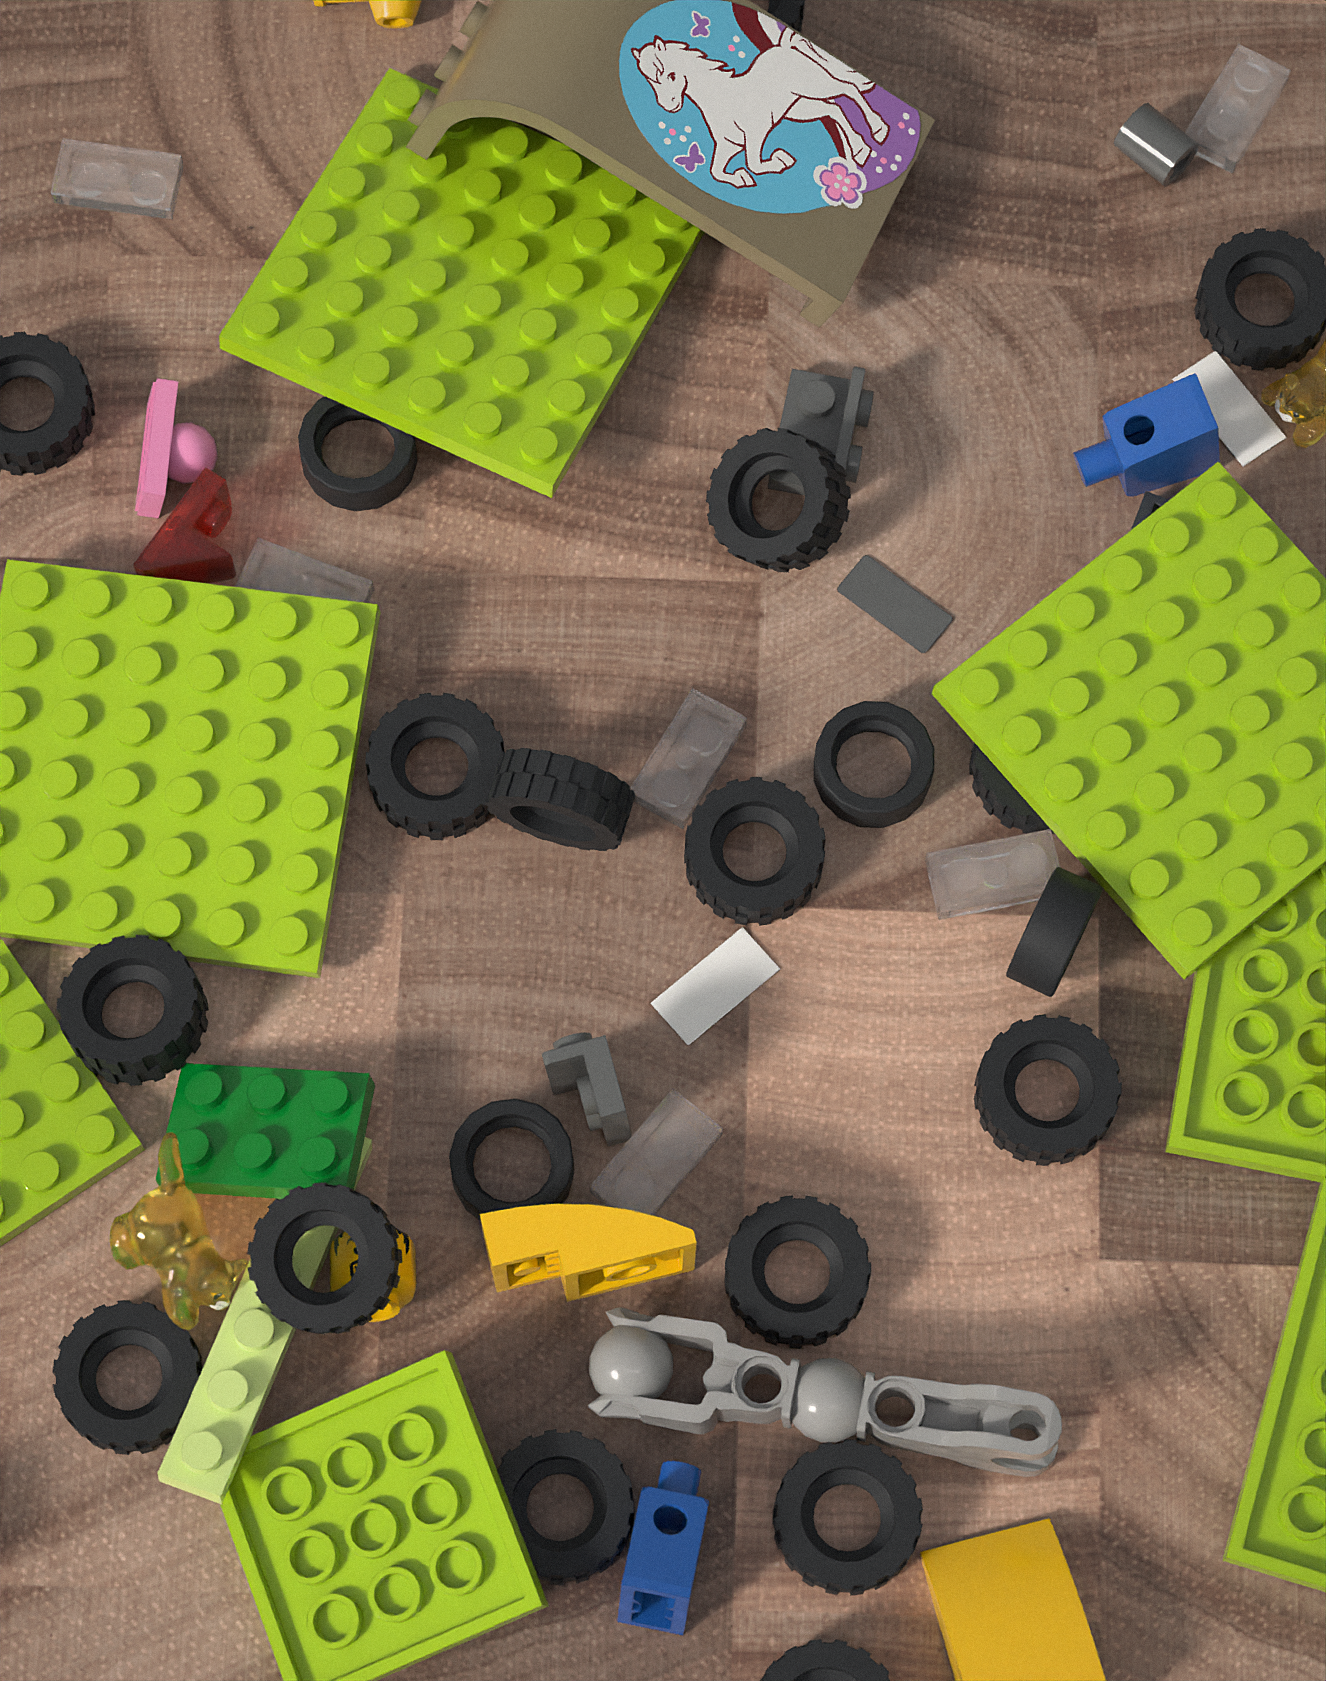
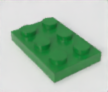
M187 1063L180 1071L155 1180L162 1192L275 1199L286 1197L289 1195L288 1191L296 1187L313 1186L312 1183H327L337 1186L339 1184L354 1190L375 1083L370 1073Z

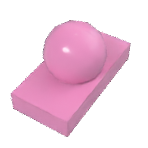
M157 378L156 382L152 384L146 410L135 511H138V516L159 518L166 493L167 476L182 484L198 482L214 469L218 458L215 440L204 427L192 422L177 423L173 426L178 381Z

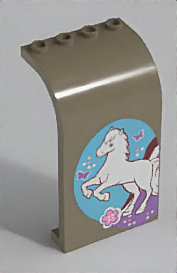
M477 0L459 32L469 37L463 49L461 50L452 44L434 74L435 77L443 81L437 94L426 89L408 121L418 127L406 148L427 160L444 133L452 125L475 117L503 118L538 129L564 143L808 296L799 315L820 328L844 303L935 119L750 0H490L487 6Z

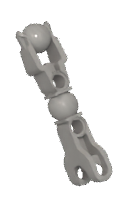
M623 1307L606 1311V1315L614 1327L608 1330L595 1343L589 1358V1375L596 1391L601 1396L590 1403L588 1407L598 1416L639 1419L644 1424L704 1435L714 1430L718 1421L771 1424L782 1419L784 1428L791 1429L793 1423L806 1437L819 1442H839L856 1433L858 1441L866 1442L868 1434L880 1444L891 1448L943 1457L985 1471L1032 1477L1048 1470L1054 1462L1058 1451V1440L1062 1432V1419L1057 1406L1050 1398L1040 1393L998 1385H959L905 1376H887L876 1381L874 1372L866 1371V1376L864 1377L852 1364L837 1358H819L802 1367L799 1359L792 1358L790 1365H786L780 1358L772 1354L728 1343L726 1331L717 1323L665 1315L652 1317ZM667 1343L714 1353L712 1366L703 1376V1383L707 1393L701 1404L692 1405L657 1399L667 1389L673 1374V1355ZM759 1374L774 1376L782 1386L777 1397L767 1403L751 1401L745 1396L744 1389L752 1377ZM890 1397H900L912 1405L914 1414L907 1424L900 1427H891L878 1419L876 1410L879 1404ZM1015 1428L1030 1429L1037 1434L1038 1438L1033 1441H1024L1013 1437L1010 1432Z

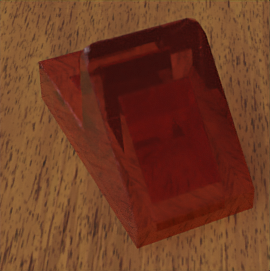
M204 468L134 562L133 566L136 575L207 584L230 580L237 575L231 554L207 539L208 536L212 539L216 538L223 531L232 514V502L227 482L224 478L208 468Z

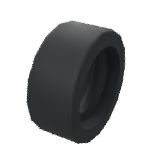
M326 396L318 399L304 416L298 435L304 476L315 494L334 507L355 512L378 509L398 498L412 481L418 461L415 436ZM363 419L379 423L388 429L394 439L395 451L392 460L385 469L370 477L352 479L336 475L329 470L323 460L321 448L324 438L332 429L347 421Z
M863 701L843 708L825 724L815 748L814 783L822 802L839 819L858 827L885 828L906 820L922 805L931 786L934 774V746L926 727L910 711L889 702ZM862 732H882L898 739L906 747L911 759V773L906 784L898 792L885 798H869L850 791L842 783L837 772V755L842 745L850 737Z
M1056 867L1024 930L1007 969L1006 976L1048 997H1052L1088 925L1103 887L1066 869Z
M516 1098L493 1101L471 1113L456 1131L449 1154L454 1191L466 1211L480 1221V1214L515 1207L563 1204L569 1196L575 1174L571 1139L560 1120L541 1105ZM516 1127L531 1131L543 1141L550 1153L551 1169L547 1182L538 1193L526 1200L506 1202L495 1199L482 1190L475 1178L473 1162L477 1148L487 1136L499 1129Z

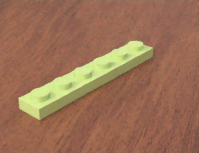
M367 1137L364 1139L354 1190L372 1151V1139ZM330 1225L314 1227L304 1233L295 1245L292 1256L294 1272L299 1281L311 1290L315 1286L331 1248L332 1241L339 1229L338 1227ZM251 1258L247 1267H251ZM247 1267L157 1473L160 1482L222 1504L296 1331V1328L273 1316L270 1313V1308L260 1302L255 1294L258 1290L255 1282L249 1278Z

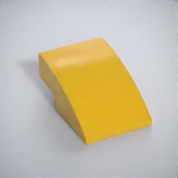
M589 1204L524 1206L480 1214L484 1242L497 1293L561 1277L566 1300L569 1302L695 1270L697 1242L693 1229L661 1217L628 1209Z
M1050 1518L919 1553L955 1681H1106L1077 1589Z

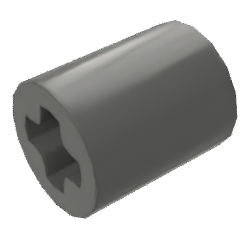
M1149 103L1140 106L1127 119L1114 140L1115 147L1164 187L1170 185L1183 173L1199 148V144Z

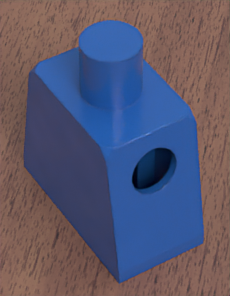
M1196 373L1108 411L1102 416L1105 441L1073 452L1085 487L1118 475L1126 496L1134 497L1145 493V491L1150 492L1198 477L1215 463H1220L1219 430Z
M679 1461L663 1462L657 1488L642 1487L621 1584L617 1622L684 1635L709 1500L697 1496L701 1470L694 1465Z

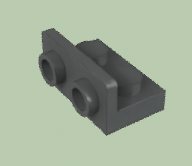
M854 366L851 379L792 369L779 428L799 433L829 449L836 456L835 461L844 467L847 474L845 481L856 483L863 446L852 444L856 425L868 427L874 391L863 389L866 368ZM780 470L769 474L768 489L805 496L803 485L794 473Z
M583 1032L556 1040L553 1043L554 1049L542 1053L553 1095L579 1089L589 1130L593 1131L603 1128L607 1147L633 1140L606 1035L592 1039L591 1033Z

